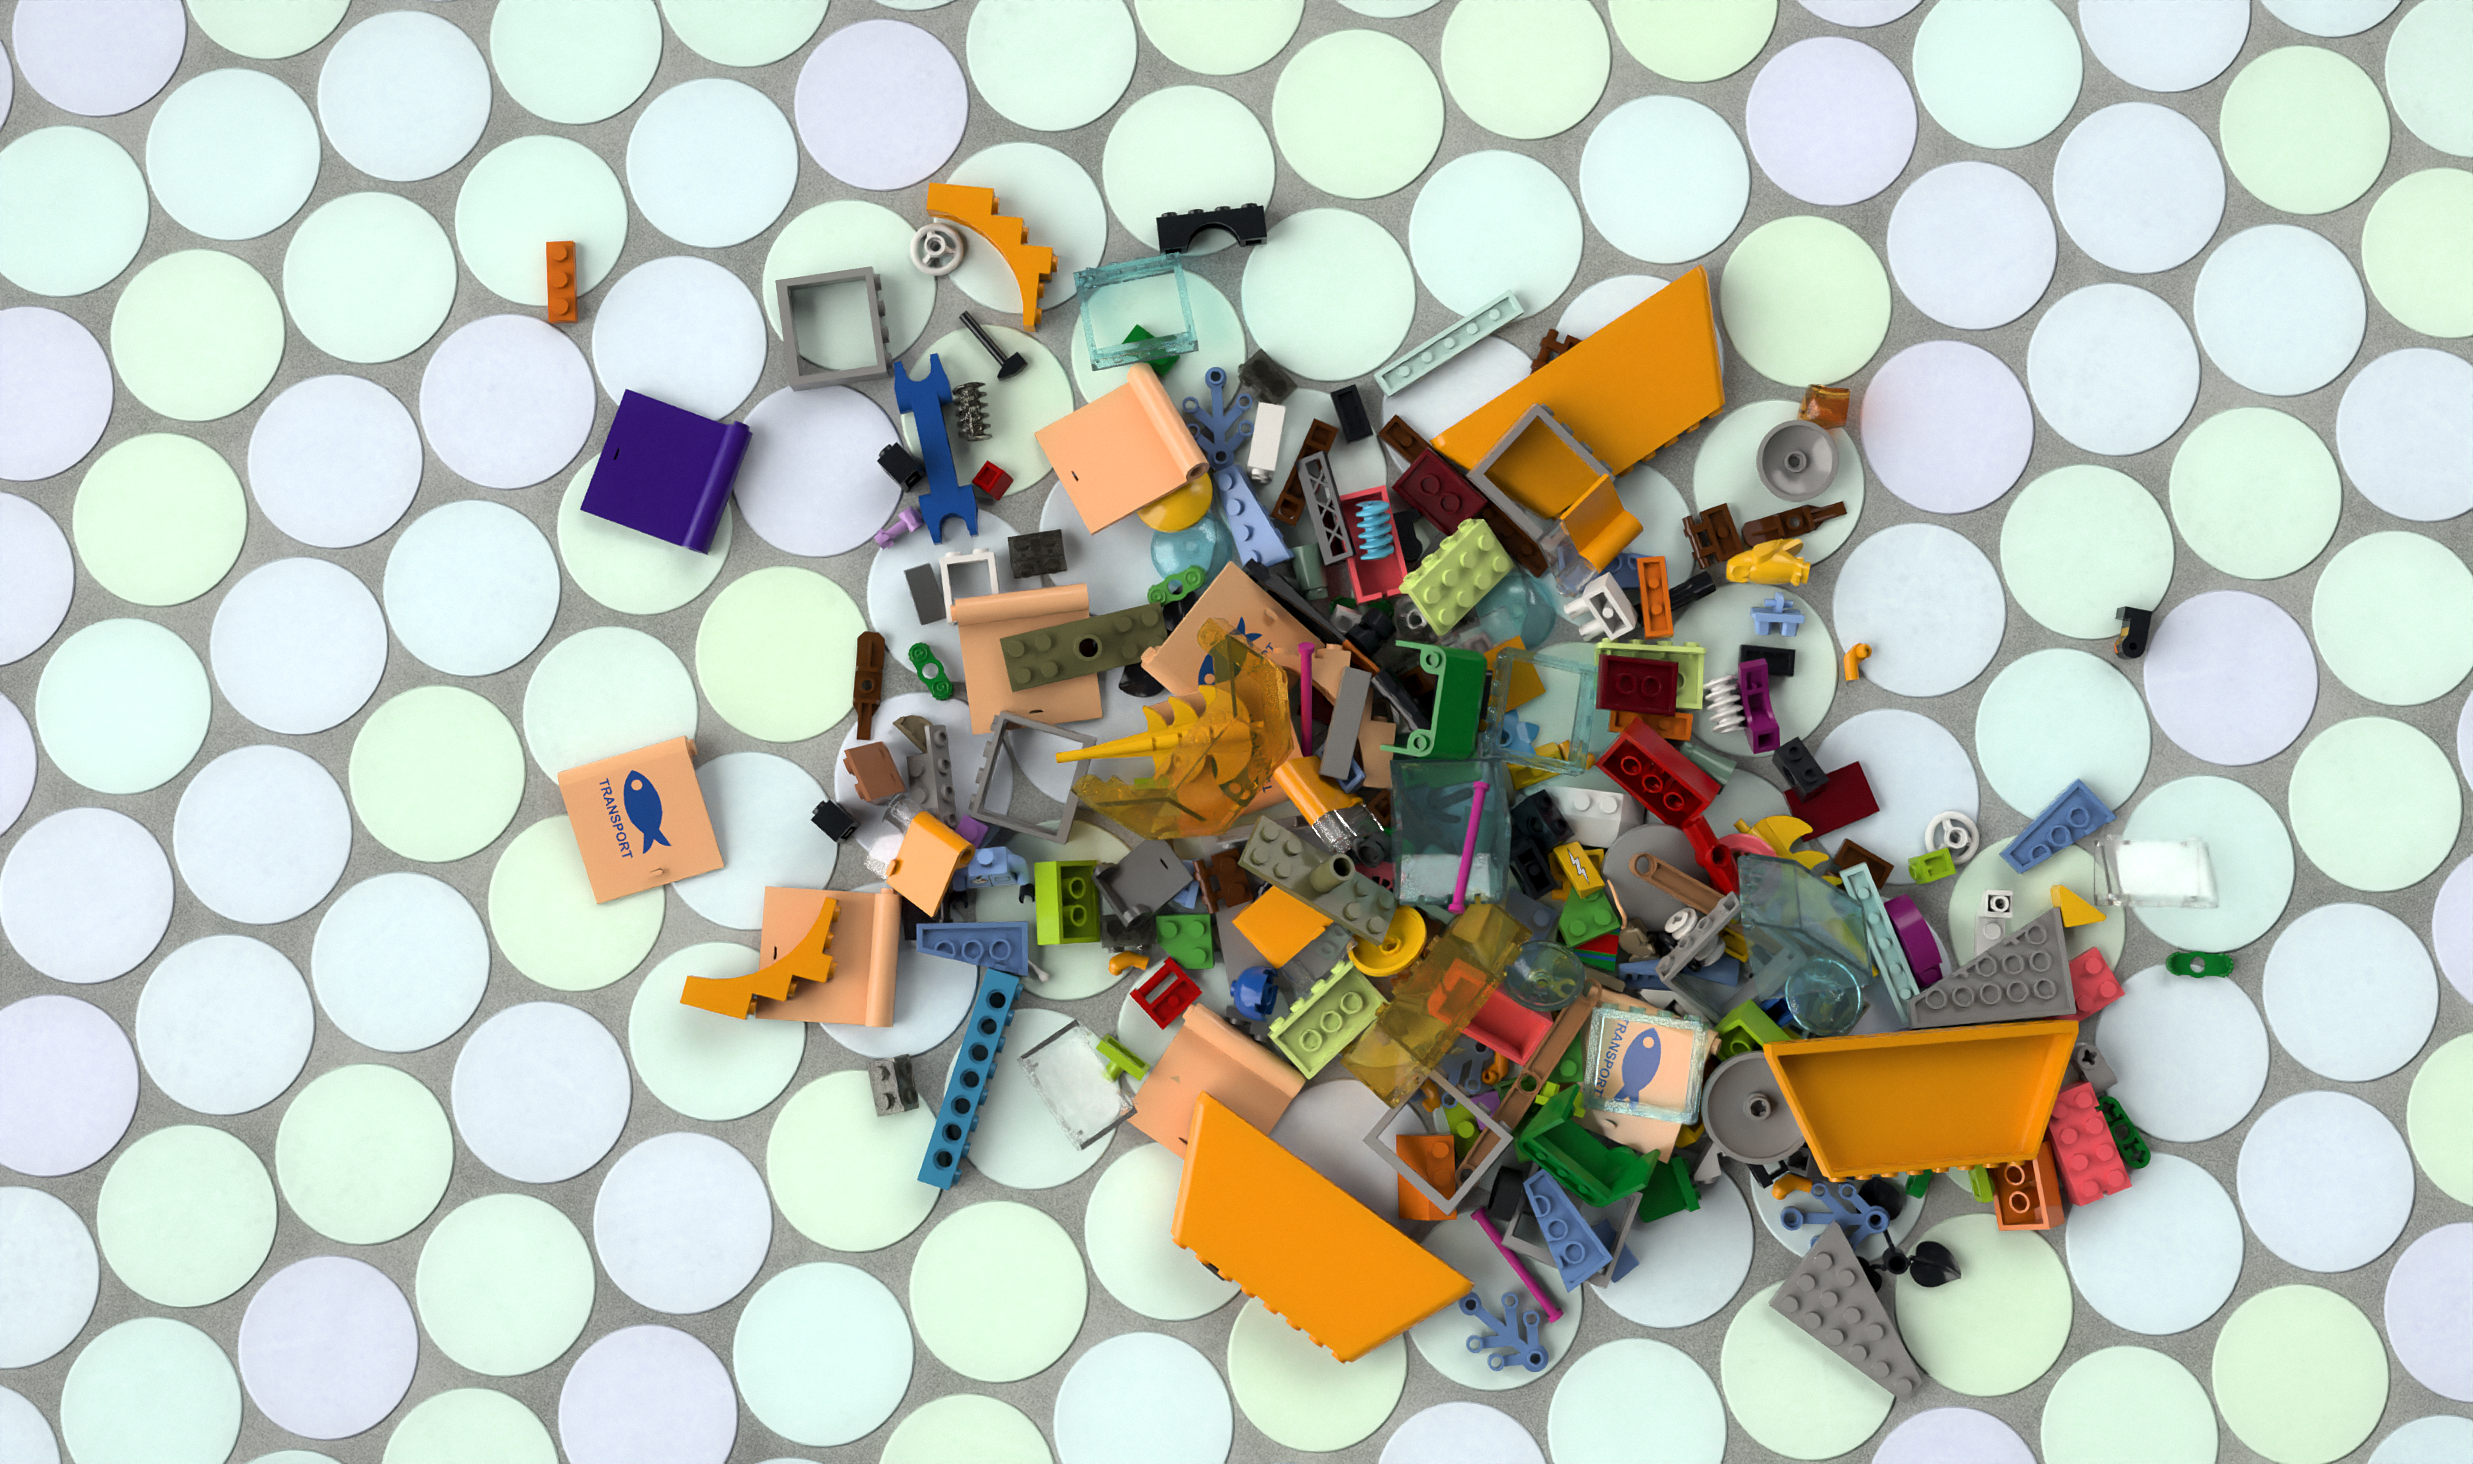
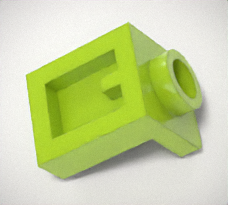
M1948 847L1908 859L1910 864L1908 866L1909 874L1917 885L1956 874Z

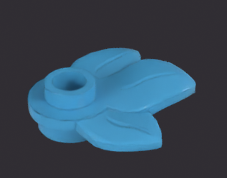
M1510 710L1500 716L1497 727L1490 731L1487 740L1488 746L1496 753H1507L1514 760L1531 759L1536 756V752L1530 744L1536 739L1540 727L1529 722H1519L1517 711ZM1498 738H1504L1506 740V743L1498 744L1496 740Z

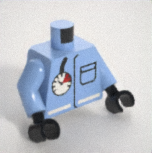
M1007 847L975 849V855L971 862L964 868L956 869L953 874L952 908L955 909V904L959 901L964 902L965 909L968 907V897L965 889L1017 884L1021 885L1019 889L1020 903H1024V895L1030 896L1032 902H1034L1035 886L1030 883L1031 878L1025 859L1013 854Z

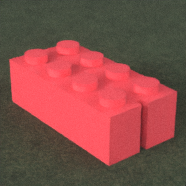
M1382 485L1341 495L1340 500L1357 554L1346 559L1356 606L1360 607L1381 602L1383 595H1385L1386 600L1409 595L1401 593L1398 589L1408 573L1391 506L1384 512L1391 514V519L1385 523L1392 525V530L1387 534L1393 536V541L1388 544L1394 546V552L1383 559H1360V556L1368 552L1367 550L1359 549V545L1366 543V539L1358 538V534L1365 532V529L1357 527V524L1364 521V518L1356 516L1357 512L1363 510V507L1356 506V504L1377 500L1388 502L1390 505L1386 486ZM1334 514L1335 522L1337 524L1338 519L1336 514ZM1340 539L1343 552L1345 553L1347 549L1344 540Z
M1459 958L1455 959L1444 975L1445 984L1440 982L1427 1001L1430 1015L1523 1067L1554 1023L1549 1009L1530 998L1526 1002L1523 994Z
M2077 1080L2060 1087L2044 1134V1140L2051 1141L2054 1164L2069 1202L2078 1206L2104 1198L2103 1194L2111 1195L2132 1187L2102 1110L2095 1109V1107L2099 1106L2092 1085L2090 1082Z

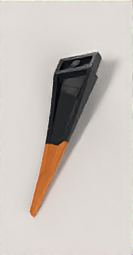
M1253 558L1244 565L1242 571L1312 634L1327 644L1342 645L1343 651H1351L1350 660L1364 671L1372 673V677L1381 671L1280 573H1275L1271 576L1266 566L1261 562H1256Z

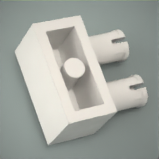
M1610 572L1587 583L1581 597L1564 605L1566 614L1571 613L1568 616L1571 620L1588 611H1591L1595 616V619L1579 626L1581 636L1586 634L1583 637L1586 642L1604 632L1612 641L1633 630L1638 618L1637 612Z

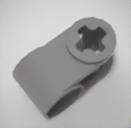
M2083 1042L2075 1043L2069 1061L2076 1071L2079 1080L2090 1082L2095 1095L2117 1084L2115 1074L2107 1065L2097 1047Z

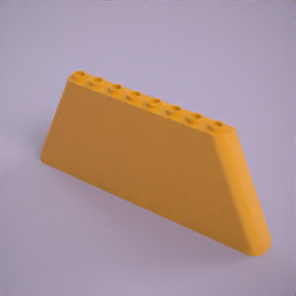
M1700 264L1431 439L1430 443L1433 448L1470 472L1533 403H1538L1540 406L1544 403L1554 412L1555 415L1552 418L1559 424L1564 422L1574 431L1572 437L1578 443L1584 441L1594 451L1592 456L1598 462L1603 460L1613 469L1611 473L1613 476L1619 474L1620 477L1627 475L1634 470L1632 465L1640 459L1643 463L1657 455L1655 450L1660 446L1664 445L1667 448L1679 440L1678 434L1685 430L1688 434L1700 427L1701 423L1699 421L1707 415L1711 419L1724 411L1722 405L1726 402L1707 271ZM1538 417L1525 428L1483 474L1505 496L1543 521L1551 518L1553 522L1558 520L1566 512L1565 509L1575 503L1600 479Z
M2040 1020L1771 1041L1763 1043L1764 1056L1822 1175L1828 1177L1830 1182H1845L1846 1177L1855 1176L1857 1180L1872 1179V1174H1880L1881 1177H1897L1898 1172L1906 1171L1908 1175H1922L1926 1169H1932V1172L1944 1173L1949 1172V1167H1957L1958 1170H1974V1165L1982 1164L1984 1168L2000 1167L2002 1162H2007V1165L2020 1166L2025 1165V1160L2036 1159L2079 1033V1027L2076 1020Z
M1201 1090L1195 1102L1171 1227V1234L1174 1236L1172 1241L1184 1250L1189 1247L1195 1251L1196 1259L1206 1266H1209L1210 1263L1219 1269L1217 1273L1228 1282H1232L1234 1279L1242 1285L1240 1288L1242 1292L1253 1299L1255 1296L1265 1302L1263 1306L1275 1315L1278 1312L1288 1318L1286 1320L1288 1325L1297 1331H1300L1302 1328L1310 1334L1308 1338L1321 1348L1324 1345L1333 1350L1331 1355L1343 1364L1347 1361L1351 1363L1357 1361L1467 1296L1474 1288L1475 1283L1207 1091Z

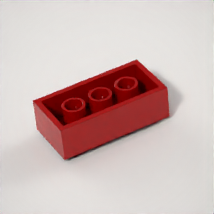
M1637 716L1609 744L1595 763L1600 770L1665 824L1680 829L1683 828V824L1686 821L1700 815L1712 803L1721 788L1718 783Z

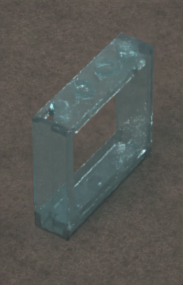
M1164 252L1150 258L1137 257L1130 262H1111L1104 267H1086V270L1073 272L1092 371L1199 351L1179 252L1171 254ZM1164 274H1175L1186 332L1096 349L1085 290Z
M1508 646L1497 653L1496 661L1493 662L1496 674L1495 680L1493 679L1491 682V706H1488L1485 722H1488L1487 731L1481 739V742H1483L1482 749H1484L1482 757L1575 777L1584 774L1597 695L1598 666ZM1513 660L1581 674L1568 761L1500 747Z
M1602 1002V1006L1593 1007L1581 1107L1686 1125L1697 1124L1709 1022H1702L1701 1016L1685 1014L1684 1019L1673 1017L1674 1012L1657 1010L1656 1015L1646 1013V1008L1629 1006V1010L1619 1009V1004ZM1604 1017L1694 1031L1685 1110L1595 1095Z

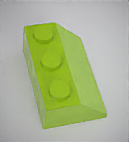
M1097 860L1034 863L1038 945L1101 942L1098 888L1091 880L1093 869L1097 866Z
M1751 999L1732 1009L1713 1029L1719 1033V1039L1722 1040L1717 1056L1723 1062L1743 1052L1764 1051V1042L1792 1040Z

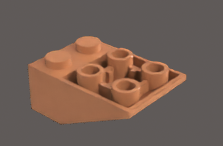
M879 741L844 751L847 758L843 759L848 773L856 776L858 783L855 784V788L861 800L864 799L869 803L879 806L908 792L885 742Z

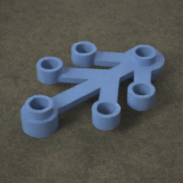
M1220 367L1210 368L1205 375L1206 385L1211 389L1213 418L1199 406L1198 400L1194 397H1187L1182 403L1185 413L1192 414L1214 434L1213 444L1200 434V428L1197 424L1190 423L1186 425L1188 429L1195 428L1197 430V434L1193 437L1198 446L1208 453L1207 461L1210 467L1216 471L1233 465V452L1245 438L1252 436L1254 432L1253 423L1249 420H1243L1238 425V432L1225 444V432L1244 411H1248L1252 407L1253 400L1249 394H1240L1237 397L1235 406L1224 417L1222 388L1226 384L1227 376ZM1214 373H1218L1221 376V379L1217 382L1211 379V375ZM1242 398H1247L1250 403L1248 406L1243 407L1239 401ZM1189 401H1193L1196 404V407L1192 410L1187 409L1185 406ZM1243 425H1249L1251 427V431L1249 433H1243L1241 431V427ZM1224 453L1226 459L1222 462L1217 461L1216 455Z
M1439 1030L1435 1034L1434 1040L1436 1044L1441 1047L1449 1044L1466 1049L1465 1051L1455 1056L1429 1050L1421 1044L1413 1047L1411 1055L1414 1060H1428L1443 1064L1440 1067L1449 1074L1448 1082L1454 1087L1459 1083L1462 1065L1472 1059L1470 1077L1464 1083L1465 1089L1471 1094L1477 1093L1481 1089L1479 1079L1483 1061L1489 1059L1494 1053V1050L1487 1046L1484 1052H1478L1476 1050L1478 1041L1473 1038L1468 1039L1451 1035L1446 1030ZM1440 1033H1445L1448 1036L1446 1043L1438 1041L1437 1037ZM1416 1048L1424 1049L1425 1055L1423 1058L1415 1056L1414 1051ZM1408 1080L1402 1084L1400 1088L1401 1095L1413 1080ZM1470 1080H1475L1478 1083V1087L1474 1091L1470 1090L1467 1086ZM1421 1088L1409 1102H1416L1420 1099L1422 1095ZM1446 1091L1441 1097L1442 1105L1446 1108H1453L1457 1105L1458 1101L1455 1099L1454 1104L1447 1105L1444 1102V1098L1449 1093Z
M1816 1181L1812 1185L1811 1194L1814 1198L1820 1199L1833 1213L1800 1212L1798 1208L1788 1206L1781 1211L1780 1221L1786 1229L1792 1231L1799 1229L1802 1224H1830L1833 1219L1839 1222L1843 1231L1849 1225H1861L1850 1237L1846 1236L1847 1240L1852 1243V1249L1855 1252L1856 1246L1870 1233L1879 1234L1889 1227L1890 1216L1883 1207L1877 1205L1870 1206L1856 1192V1188L1852 1183L1845 1182L1844 1185H1839L1838 1192L1840 1196L1845 1200H1850L1861 1212L1849 1213L1828 1192L1825 1183ZM1817 1186L1824 1187V1192L1820 1195L1814 1193V1189ZM1847 1186L1852 1188L1850 1195L1842 1193L1843 1189ZM1794 1213L1796 1218L1793 1221L1786 1220V1215ZM1873 1215L1880 1216V1221L1878 1223H1872L1870 1221ZM1814 1236L1810 1240V1247L1814 1245L1820 1236Z
M1470 1292L1458 1301L1459 1307L1464 1314L1475 1315L1498 1334L1486 1337L1469 1336L1466 1340V1347L1470 1352L1478 1353L1485 1348L1512 1346L1520 1352L1501 1356L1499 1353L1490 1354L1487 1359L1490 1369L1500 1371L1505 1366L1523 1365L1531 1372H1539L1547 1366L1549 1355L1547 1350L1539 1344L1537 1325L1540 1322V1317L1532 1309L1526 1310L1523 1313L1522 1320L1527 1326V1343H1525L1518 1336L1516 1316L1518 1298L1513 1292H1505L1501 1296V1303L1505 1310L1506 1326L1481 1306V1300L1476 1293ZM1507 1296L1514 1297V1303L1510 1306L1505 1304ZM1468 1300H1474L1476 1302V1305L1473 1309L1466 1308V1302ZM1535 1314V1322L1527 1323V1315ZM1473 1339H1477L1480 1342L1479 1347L1476 1349L1470 1347V1342ZM1534 1353L1540 1355V1360L1537 1363L1530 1361V1357ZM1495 1357L1501 1359V1364L1497 1367L1491 1365V1360Z

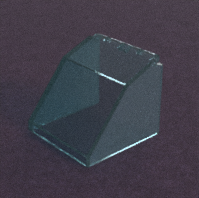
M1470 758L1461 761L1446 759L1390 760L1393 898L1399 899L1400 906L1420 905L1419 897H1424L1425 905H1447L1448 897L1451 896L1453 902L1475 793L1473 784L1475 781L1490 784V789L1485 795L1464 904H1475V896H1480V904H1500L1501 898L1507 897L1512 829L1500 758Z
M1749 853V856L1738 857L1740 907H1742L1741 922L1745 926L1743 934L1759 1001L1874 984L1865 912L1862 903L1796 860Z

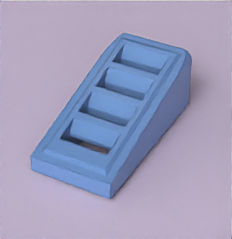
M1661 959L1619 964L1618 979L1625 982L1624 988L1673 991L1662 983L1654 969ZM1632 974V977L1626 978V975Z

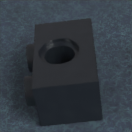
M897 442L893 446L891 444L887 445L879 453L880 458L877 462L905 493L925 476L920 465Z
M1798 736L1775 749L1772 762L1802 804L1826 791L1829 783L1828 777Z
M1545 789L1528 796L1509 812L1523 835L1534 840L1542 856L1552 852L1553 848L1564 844L1575 835Z
M830 799L827 802L824 800L820 802L812 812L815 816L811 821L836 843L844 844L861 825L843 806Z
M1520 835L1499 849L1523 894L1536 901L1558 887L1534 840Z

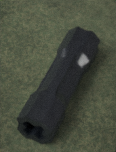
M1707 571L1701 572L1684 583L1669 589L1671 612L1716 591L1715 584ZM1640 602L1634 605L1633 608L1638 614V623L1641 627H1644Z
M1389 666L1383 668L1370 680V683L1378 693L1389 701L1408 724L1411 732L1417 729L1431 730L1432 717L1423 711L1403 687L1402 681Z

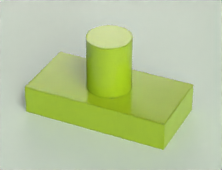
M1106 1033L1096 1047L1098 1051L1110 1059V1062L1102 1071V1075L1110 1082L1114 1083L1124 1070L1140 1081L1151 1066L1108 1033Z
M1452 1101V1102H1449V1103H1446V1104H1447V1105H1452V1104H1454L1455 1101ZM1459 1101L1453 1108H1446L1442 1105L1450 1133L1454 1135V1146L1458 1158L1466 1157L1480 1135L1475 1116Z

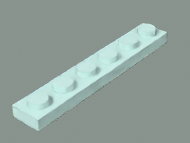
M1509 289L1381 369L1373 377L1389 399L1518 318L1525 311Z
M1862 862L1840 871L1839 874L1900 1020L1904 1024L1909 1022L1906 1002L1918 995L1920 991L1867 864Z

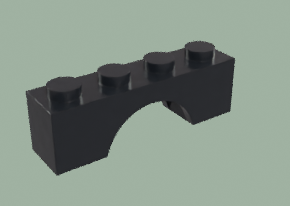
M1256 203L1243 204L1241 208L1231 209L1229 206H1220L1215 208V211L1204 212L1203 209H1194L1188 211V214L1177 215L1176 212L1163 213L1161 217H1156L1160 256L1187 253L1191 241L1199 233L1210 229H1219L1229 233L1235 238L1240 247L1267 244L1263 205L1257 206Z

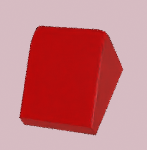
M987 460L972 480V483L999 501L1013 483V478Z

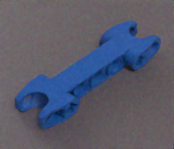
M938 353L930 354L931 371L928 377L922 381L909 379L902 362H894V390L900 414L914 413L931 493L920 495L918 498L922 517L930 531L935 546L943 544L942 525L951 517H960L966 522L971 538L979 536L978 507L973 486L969 484L959 487L941 407L954 403L950 381L943 370Z

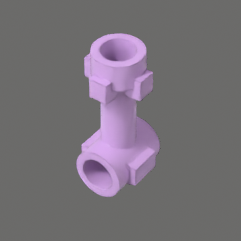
M912 506L908 507L898 515L901 519L898 523L887 531H884L883 528L877 531L878 534L874 536V539L883 550L887 547L891 548L894 545L892 540L905 530L909 529L912 533L924 524L921 520L923 517L917 509L914 510Z

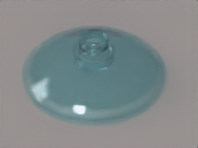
M1208 512L1199 523L1187 530L1175 533L1155 530L1152 537L1151 557L1159 575L1165 579L1170 574H1178L1186 570L1190 565H1200L1205 569L1204 572H1207L1206 583L1197 589L1210 586L1231 559L1232 546L1229 533L1222 522ZM1193 542L1196 544V549L1188 551L1186 544ZM1176 579L1169 582V584L1177 588L1182 585L1181 581Z
M1522 572L1507 573L1475 605L1477 628L1479 632L1485 631L1492 645L1519 634L1526 650L1530 651L1547 639L1556 620L1555 601L1549 589L1536 577ZM1516 605L1520 606L1522 614L1516 615L1513 612V607Z
M1535 940L1517 946L1506 956L1501 968V981L1506 993L1517 1004L1535 1011H1555L1569 1006L1580 996L1585 984V969L1580 958L1568 947L1553 941Z
M1825 953L1807 956L1808 958L1796 970L1791 972L1787 978L1785 993L1788 1007L1797 1022L1806 1030L1820 1036L1842 1034L1856 1024L1862 1013L1864 997L1861 983L1853 969L1840 958ZM1832 987L1835 989L1836 995L1833 994Z

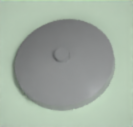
M1650 823L1628 830L1613 842L1603 858L1599 875L1605 883V887L1602 889L1616 917L1621 919V922L1622 916L1607 882L1608 879L1614 886L1620 904L1627 915V921L1638 917L1644 923L1648 932H1658L1665 930V924L1673 914L1684 908L1691 907L1634 876L1629 869L1630 858L1636 853H1649L1708 887L1710 875L1706 868H1702L1696 863L1695 850L1682 829L1668 824ZM1642 857L1637 861V869L1641 873L1646 872L1649 868V862L1645 857Z
M1748 1051L1734 1055L1721 1063L1712 1072L1703 1089L1701 1115L1707 1133L1721 1151L1740 1162L1763 1165L1775 1163L1789 1157L1805 1143L1806 1140L1764 1056V1051Z

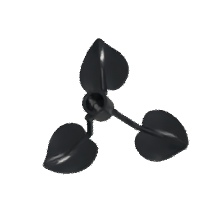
M1183 584L1179 586L1172 594L1178 595L1182 593ZM1194 591L1189 592L1183 599L1174 600L1164 606L1162 613L1168 631L1173 632L1200 599ZM1142 662L1125 666L1122 678L1118 684L1119 689L1124 693L1134 697L1147 698L1158 695L1165 689L1160 682L1141 667Z
M1877 1176L1867 1180L1861 1186L1858 1194L1870 1206L1877 1205L1883 1207L1888 1212L1890 1221L1900 1215L1903 1201L1900 1193L1894 1186ZM1873 1215L1870 1221L1877 1223L1880 1221V1216ZM1887 1229L1883 1234L1889 1248L1882 1255L1883 1264L1874 1263L1870 1266L1864 1257L1856 1256L1875 1293L1879 1291L1883 1282L1881 1275L1875 1269H1882V1271L1888 1269L1892 1274L1901 1275L1909 1267L1914 1281L1923 1287H1937L1961 1278V1271L1956 1259L1942 1244L1935 1241L1921 1242L1916 1247L1915 1256L1910 1255L1907 1258L1900 1248L1894 1246Z

